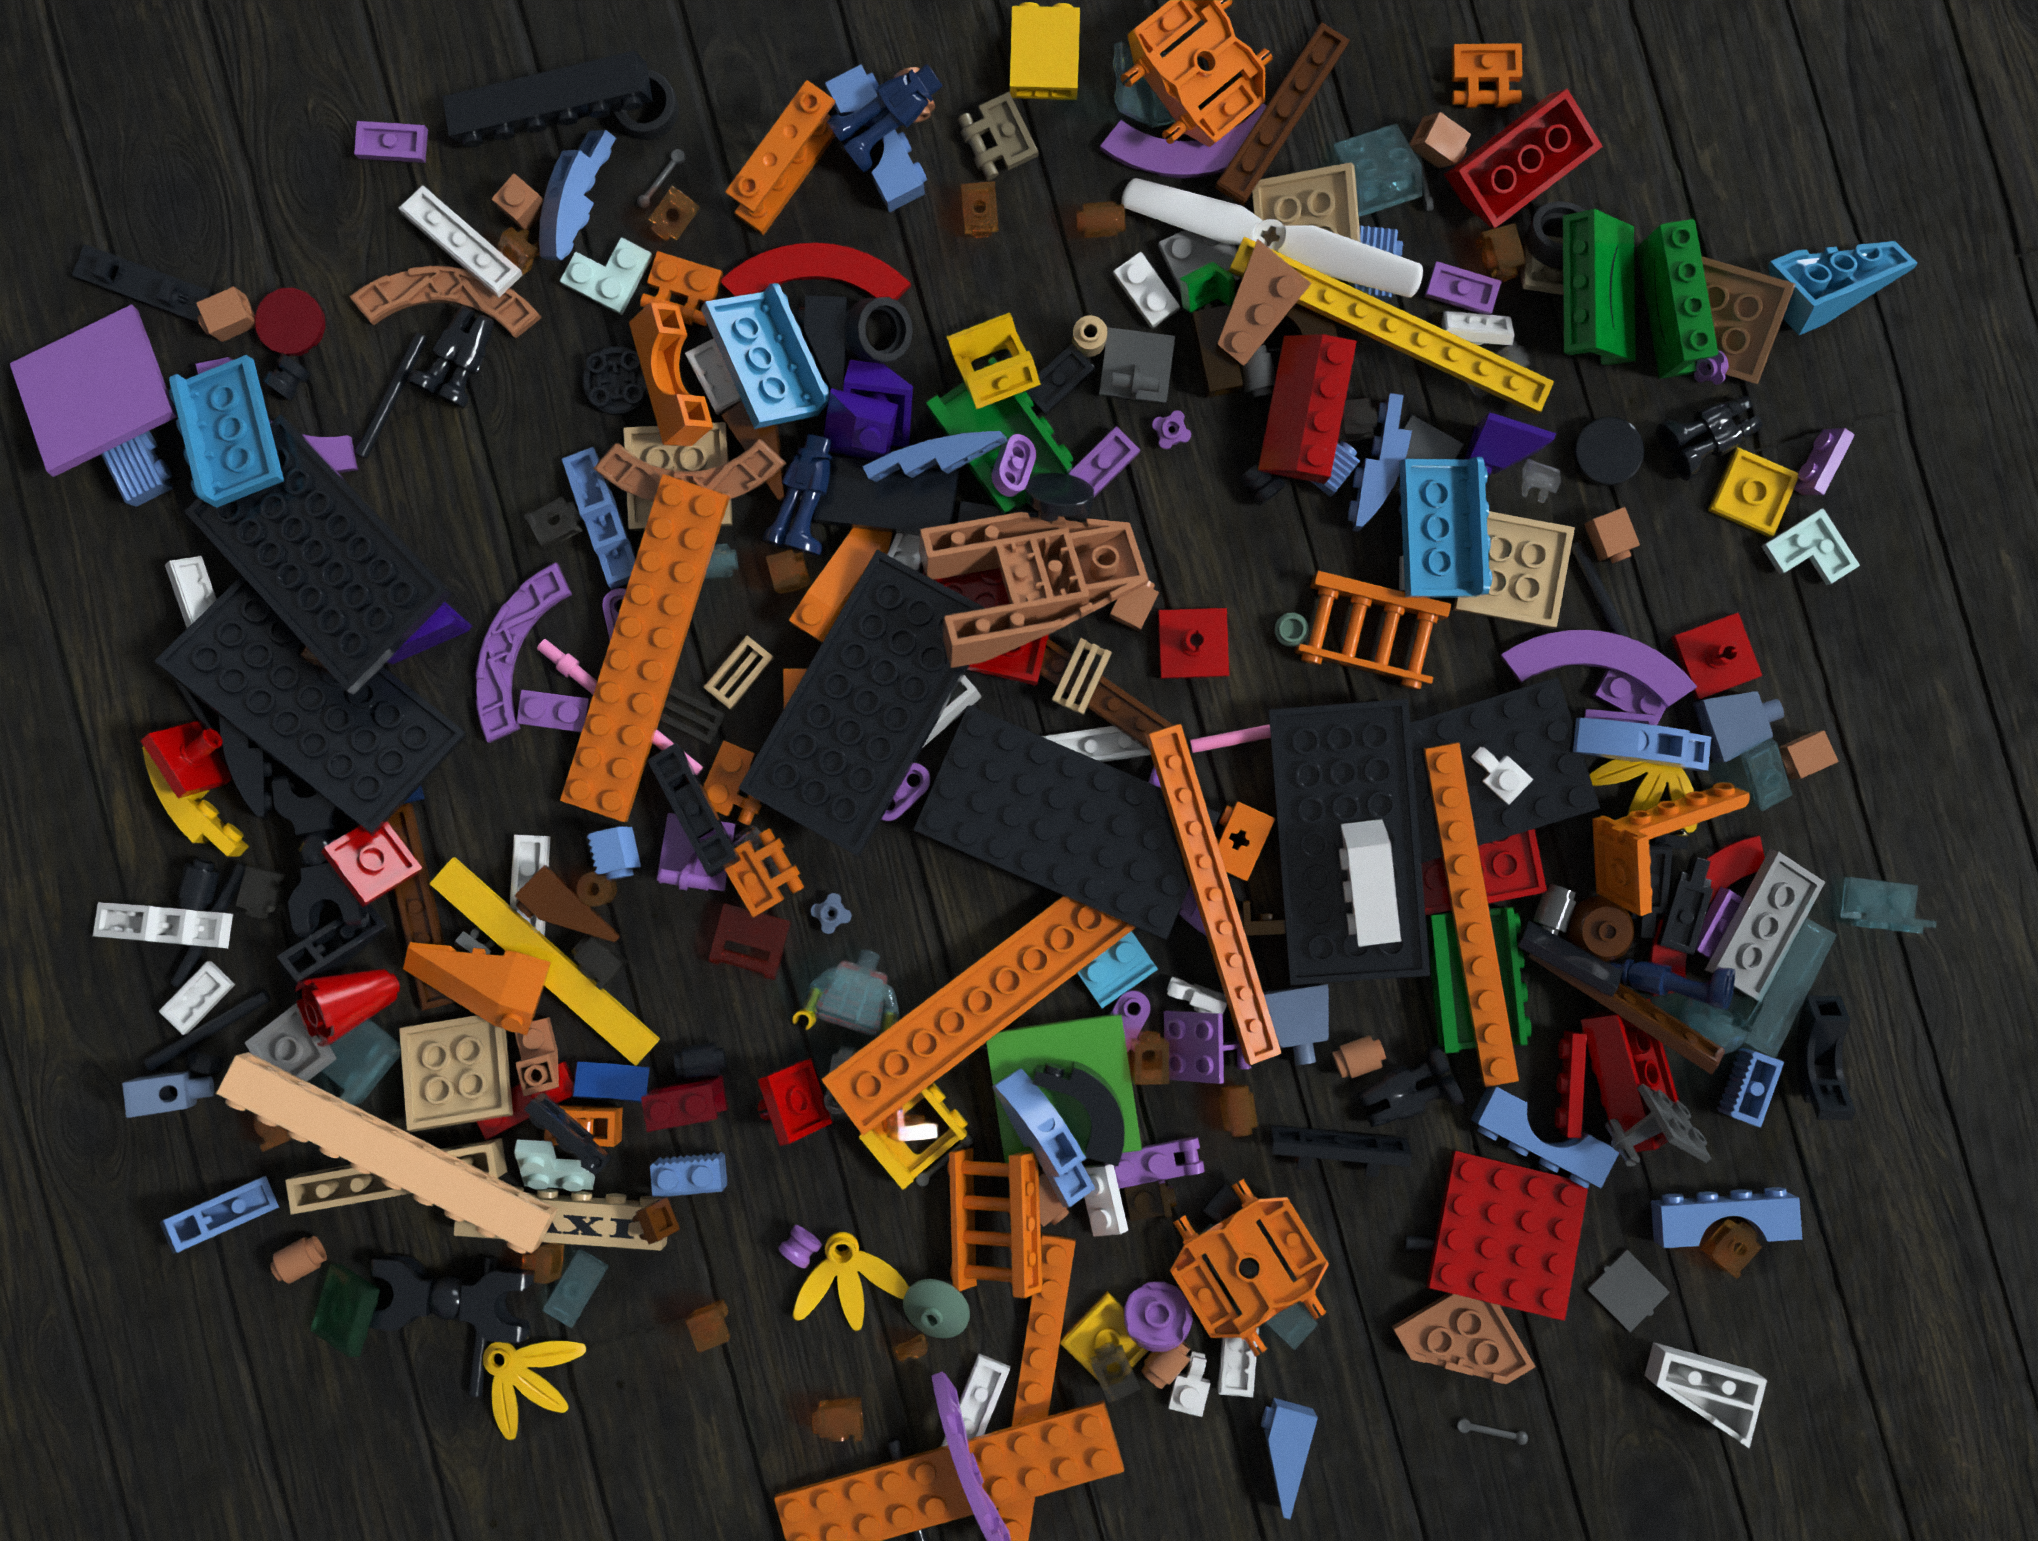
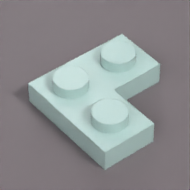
M621 237L606 267L575 252L560 282L579 294L623 315L653 255L651 252Z
M1823 508L1761 546L1779 575L1809 558L1826 585L1832 584L1860 566Z
M517 1140L514 1153L524 1186H529L536 1190H544L548 1187L564 1188L572 1192H578L582 1189L593 1190L595 1175L581 1167V1160L556 1159L552 1141Z

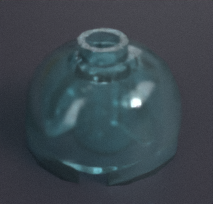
M1688 997L1680 1010L1679 1020L1724 1048V1055L1736 1051L1746 1041L1752 1031L1750 1024L1735 1010L1730 1013L1726 1009L1713 1008L1706 1003Z

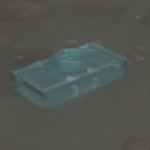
M1769 738L1740 754L1755 804L1761 811L1792 796L1777 742Z
M579 1249L542 1311L572 1328L609 1266Z

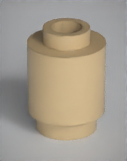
M1092 315L1080 318L1073 329L1072 342L1075 347L1086 357L1096 356L1104 349L1107 339V327L1103 320ZM1092 332L1095 334V336L1090 338L1087 337L1084 333Z

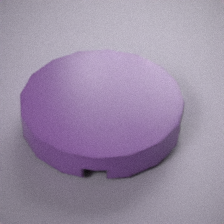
M1148 1282L1142 1285V1287L1136 1291L1134 1290L1129 1295L1124 1307V1326L1129 1337L1139 1347L1151 1352H1166L1178 1347L1187 1338L1192 1326V1307L1189 1301H1187L1181 1290L1166 1282Z

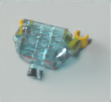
M861 950L856 964L841 961L838 968H829L814 979L803 1000L802 1006L804 1008L793 1016V1023L796 1024L799 1021L800 1015H805L809 1019V1024L805 1030L810 1029L815 1024L816 1018L877 1038L878 1032L882 1034L898 1022L899 1007L894 989L886 984L888 976L876 971L880 955L870 950Z

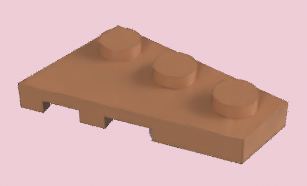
M1258 238L1217 342L1221 348L1243 366H1245L1311 285V282Z

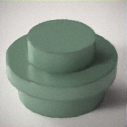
M1287 613L1277 620L1274 632L1277 640L1282 645L1295 647L1306 640L1309 626L1303 616L1297 613Z

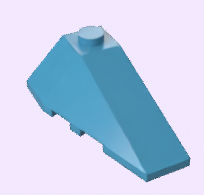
M1895 241L1858 244L1855 250L1838 251L1837 247H1827L1823 253L1809 254L1808 250H1797L1770 261L1768 269L1770 276L1796 283L1783 319L1798 335L1825 325L1914 269L1917 262Z

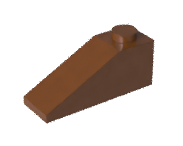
M742 401L721 415L745 451L750 449L759 439H762L782 458L777 425L754 429ZM783 467L766 481L781 505L786 494V486L782 483L784 476Z
M544 865L514 895L519 900L516 906L530 919L535 915L539 920L615 942L620 937L619 933L547 865Z

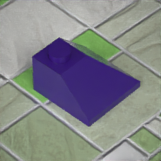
M850 360L844 379L843 391L898 404L892 445L909 447L913 386L884 364Z
M831 388L824 438L832 440L829 452L871 461L890 454L898 404Z
M1489 412L1475 425L1464 460L1482 457L1488 476H1490L1491 473L1496 474L1536 454L1554 440L1556 433Z

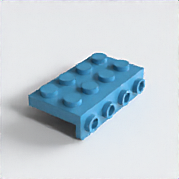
M778 283L769 284L766 290L761 293L706 301L703 304L701 311L754 429L815 417L821 413L829 402V389L826 383L823 382L817 369L815 358L809 351L802 336L801 327L791 312L787 296L782 292Z
M245 355L188 379H184L178 374L169 377L171 385L169 395L176 406L178 414L176 424L183 436L186 448L184 450V457L190 466L193 477L191 487L199 499L217 508L284 481L255 363L252 358Z
M1473 457L1468 460L1403 459L1399 461L1405 598H1475L1488 594L1492 584V572L1489 569L1488 556L1491 540L1487 534L1489 504L1486 500L1485 491L1488 472L1484 466V459L1482 457Z

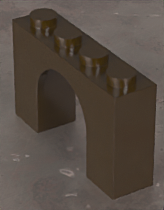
M1208 303L1193 312L1190 319L1207 399L1240 392L1243 386L1238 361L1217 344L1232 305L1217 307V303ZM1297 303L1293 305L1280 321L1294 335L1324 334L1338 337L1334 320Z

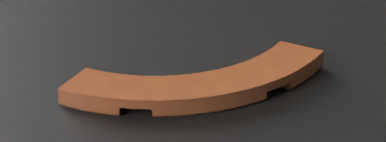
M448 266L416 267L391 276L386 275L365 285L349 296L373 325L404 308L435 302L458 304L478 310L498 321L515 338L519 337L542 318L525 299L509 288L498 298L466 269Z
M759 439L739 457L716 468L691 472L675 471L645 462L627 451L619 443H615L593 469L620 489L654 502L662 474L728 495L730 499L746 494L766 482L786 462L762 439Z

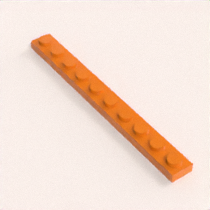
M1175 724L1145 734L1245 1063L1253 1065L1282 1053L1181 724Z
M1456 742L1423 748L1482 1085L1489 1087L1519 1081L1460 743Z
M1044 1233L1041 1235L1042 1292L1032 1295L1011 1427L1047 1417L1049 1414L1076 1243L1075 1238ZM1035 1497L998 1507V1513L1010 1531L1011 1541L1029 1540Z

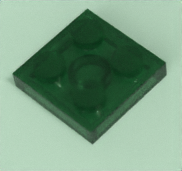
M330 1264L310 1330L347 1357H360L363 1344L367 1338L370 1321L378 1302L380 1289L344 1265Z

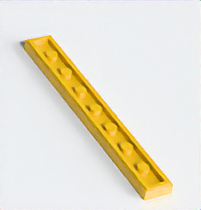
M456 857L452 858L429 883L505 951L519 952L551 962L544 986L635 1066L660 1040L656 1034Z

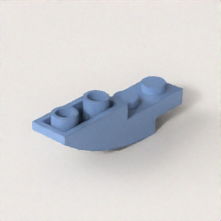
M607 130L588 131L579 149L562 151L553 169L543 200L540 218L539 248L540 257L544 260L562 261L563 258L567 257L573 249V240L578 231L589 220V212L594 203L584 194L593 187L595 175L600 166L609 159L611 155L610 148L616 139Z
M1390 393L1385 403H1379L1376 423H1382L1380 436H1374L1371 456L1377 458L1376 460L1366 458L1362 467H1356L1354 473L1353 487L1358 488L1357 500H1351L1348 511V521H1353L1352 531L1359 532L1375 515L1388 497L1400 474L1399 461L1406 458L1412 433L1410 430L1398 429L1403 395Z
M1576 718L1573 752L1629 762L1641 761L1695 771H1708L1711 736L1693 734L1689 730L1649 724Z
M1017 1069L993 1085L992 1088L1024 1147L1032 1148L1062 1206L1071 1207L1096 1189L1082 1164L1086 1157L1077 1141L1047 1097L1037 1085H1033V1080L1022 1069Z

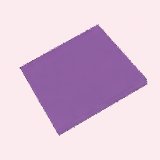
M132 304L10 363L46 471L53 477L177 417L140 314Z

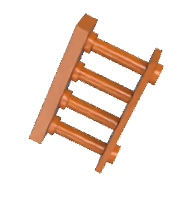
M808 80L797 92L725 191L728 196L740 203L734 212L735 215L762 235L766 233L836 137L827 123V120L831 118L827 113L835 104V99Z
M1317 571L1313 575L1310 588L1318 590L1317 595L1320 596L1309 644H1299L1295 647L1294 653L1302 655L1301 661L1321 665L1323 660L1401 680V686L1415 690H1421L1422 685L1432 684L1433 677L1421 674L1432 626L1437 624L1438 620L1442 621L1448 618L1451 608L1450 603L1430 598H1405V592L1322 571ZM1338 595L1351 598L1350 603L1353 604L1341 654L1322 649L1333 600L1338 599ZM1371 603L1384 606V612H1386L1375 662L1355 657L1366 609L1371 607ZM1404 612L1416 614L1419 621L1408 670L1388 666L1399 618L1404 616Z
M973 1148L949 1152L947 1171L950 1176L952 1240L950 1275L953 1280V1287L960 1292L977 1286V1279L1011 1282L1013 1297L1027 1298L1042 1292L1039 1162L1034 1152L1023 1151L1009 1155V1163L973 1161ZM974 1175L1008 1177L1010 1198L974 1196ZM975 1210L1009 1212L1011 1217V1233L975 1230ZM976 1245L1010 1247L1012 1252V1268L976 1265Z

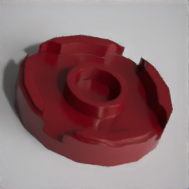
M293 287L280 288L268 294L259 304L255 315L256 332L261 341L275 353H284L289 357L302 356L308 353V350L314 345L317 346L322 340L326 328L325 314L318 302L305 291Z

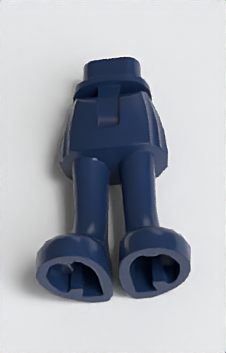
M926 64L916 73L910 70L909 73L879 85V95L867 105L847 116L833 115L827 120V123L836 137L844 144V148L863 172H866L872 166L870 151L873 146L899 126L903 125L908 128L922 113L929 101L933 100L931 95L942 88L943 85L929 65ZM887 109L889 110L872 127L854 137L855 132L865 123Z
M807 435L804 448L798 449L797 452L799 454L795 455L782 478V483L787 486V491L773 524L764 532L762 541L777 547L790 550L793 548L807 554L820 556L822 545L812 537L810 526L820 497L825 496L827 492L830 461L832 460V456L828 453L832 440L820 436ZM801 498L798 512L791 527V521L794 511Z
M1627 959L1625 964L1610 963L1612 966L1622 970L1621 978L1623 984L1638 990L1660 996L1662 994L1668 995V991L1706 1003L1713 1008L1723 1010L1728 1009L1731 1003L1736 975L1733 968H1717L1713 972L1710 981L1697 982L1673 973L1672 966L1652 962H1639L1635 964L1634 960Z

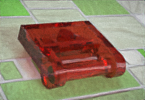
M724 903L709 955V963L719 965L720 962L765 974V978L775 981L791 921L764 913L752 917L748 909ZM729 940L771 952L769 961L724 949L725 942Z

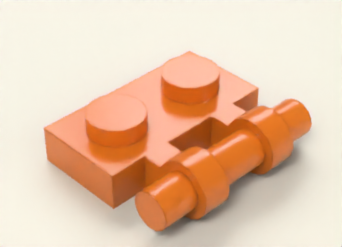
M1522 43L1453 45L1452 82H1466V90L1452 92V105H1465V108H1477L1478 104H1495L1496 108H1506L1508 104H1521L1522 91L1509 90V82H1519L1522 78ZM1479 82H1496V90H1479Z
M657 251L647 284L649 287L659 289L656 297L644 293L640 306L646 307L650 302L679 305L685 324L693 325V323L706 326L705 317L702 311L698 309L700 303L716 300L723 272ZM671 294L688 298L685 306L669 301Z
M723 740L703 789L716 812L730 816L735 804L742 808L737 821L750 826L754 815L759 814L762 805L759 804V800L750 795L747 798L739 795L741 790L738 788L749 771L756 754Z
M770 828L758 834L765 847L756 851L750 840L735 848L741 860L725 869L752 917L784 900L778 889L780 885L787 883L792 894L804 888L798 877L801 873L796 865H791L782 850L785 846L780 838H775ZM768 856H771L780 871V874L773 878L762 862Z

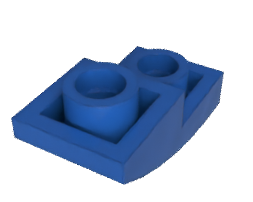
M576 1062L572 1097L642 1103L641 1097L647 1093L649 1068L608 1063Z

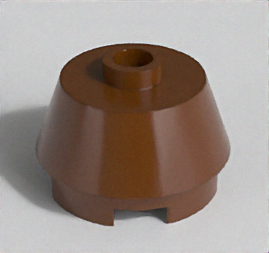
M1591 897L1575 906L1566 931V937L1568 942L1610 964L1620 959L1629 950L1634 937V925L1627 909L1605 897Z

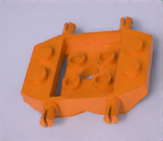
M1169 0L1127 35L1134 66L1121 75V81L1124 82L1132 75L1133 77L1124 84L1126 87H1131L1140 78H1145L1175 119V123L1162 133L1165 139L1174 132L1166 140L1169 144L1174 143L1176 139L1185 133L1211 147L1265 102L1264 66L1271 62L1273 57L1270 54L1261 60L1270 52L1269 50L1264 48L1255 55L1248 45L1235 37L1230 18L1224 11L1232 5V0H1227L1223 4H1221L1223 0ZM1203 20L1205 22L1203 26L1163 58L1160 56L1162 51L1199 21ZM1197 56L1204 57L1209 64L1208 71H1204L1198 66ZM1241 72L1242 76L1204 108L1201 110L1198 108L1202 102L1237 73Z
M1244 1179L1239 1181V1184L1245 1194L1242 1193L1237 1183L1231 1187L1241 1200L1243 1208L1200 1235L1198 1232L1195 1233L1186 1215L1180 1218L1187 1229L1186 1231L1179 1219L1173 1222L1184 1239V1246L1170 1272L1210 1338L1245 1339L1255 1357L1260 1352L1253 1341L1256 1342L1261 1352L1267 1350L1258 1336L1256 1328L1277 1313L1298 1301L1304 1302L1313 1320L1319 1318V1315L1312 1304L1315 1305L1321 1316L1326 1313V1310H1324L1315 1295V1290L1329 1263L1287 1197L1257 1198L1252 1194ZM1260 1219L1296 1276V1281L1293 1282L1257 1225V1220ZM1204 1253H1206V1255L1208 1256L1215 1270L1219 1274L1226 1288L1228 1289L1237 1306L1241 1310L1242 1314L1240 1316L1235 1311L1228 1297L1224 1293L1217 1279L1215 1278L1206 1261L1204 1260L1202 1256ZM1253 1258L1258 1262L1259 1272L1255 1277L1246 1278L1240 1273L1239 1264L1243 1259Z

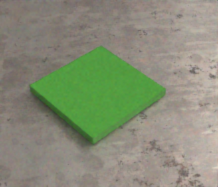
M1121 1013L1001 1030L986 1042L993 1085L1017 1069H1022L1034 1080L1037 1065L1045 1066L1047 1062L1066 1068L1065 1073L1069 1074L1072 1072L1074 1061L1092 1068L1110 1084L1120 1101L1125 1126L1122 1153L1142 1150ZM1038 1086L1063 1119L1085 1155V1148L1092 1125L1089 1113L1084 1105L1068 1094ZM994 1092L1005 1163H1009V1155L1033 1150L1031 1147H1024Z

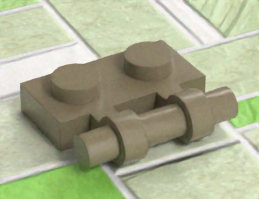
M1010 92L980 105L979 112L983 119L974 123L970 113L963 114L958 118L962 128L961 135L965 143L970 144L976 156L974 162L978 170L983 171L987 180H991L999 175L994 163L1000 159H1003L1007 170H1010L1038 157V150ZM987 132H990L996 145L987 150L981 138Z

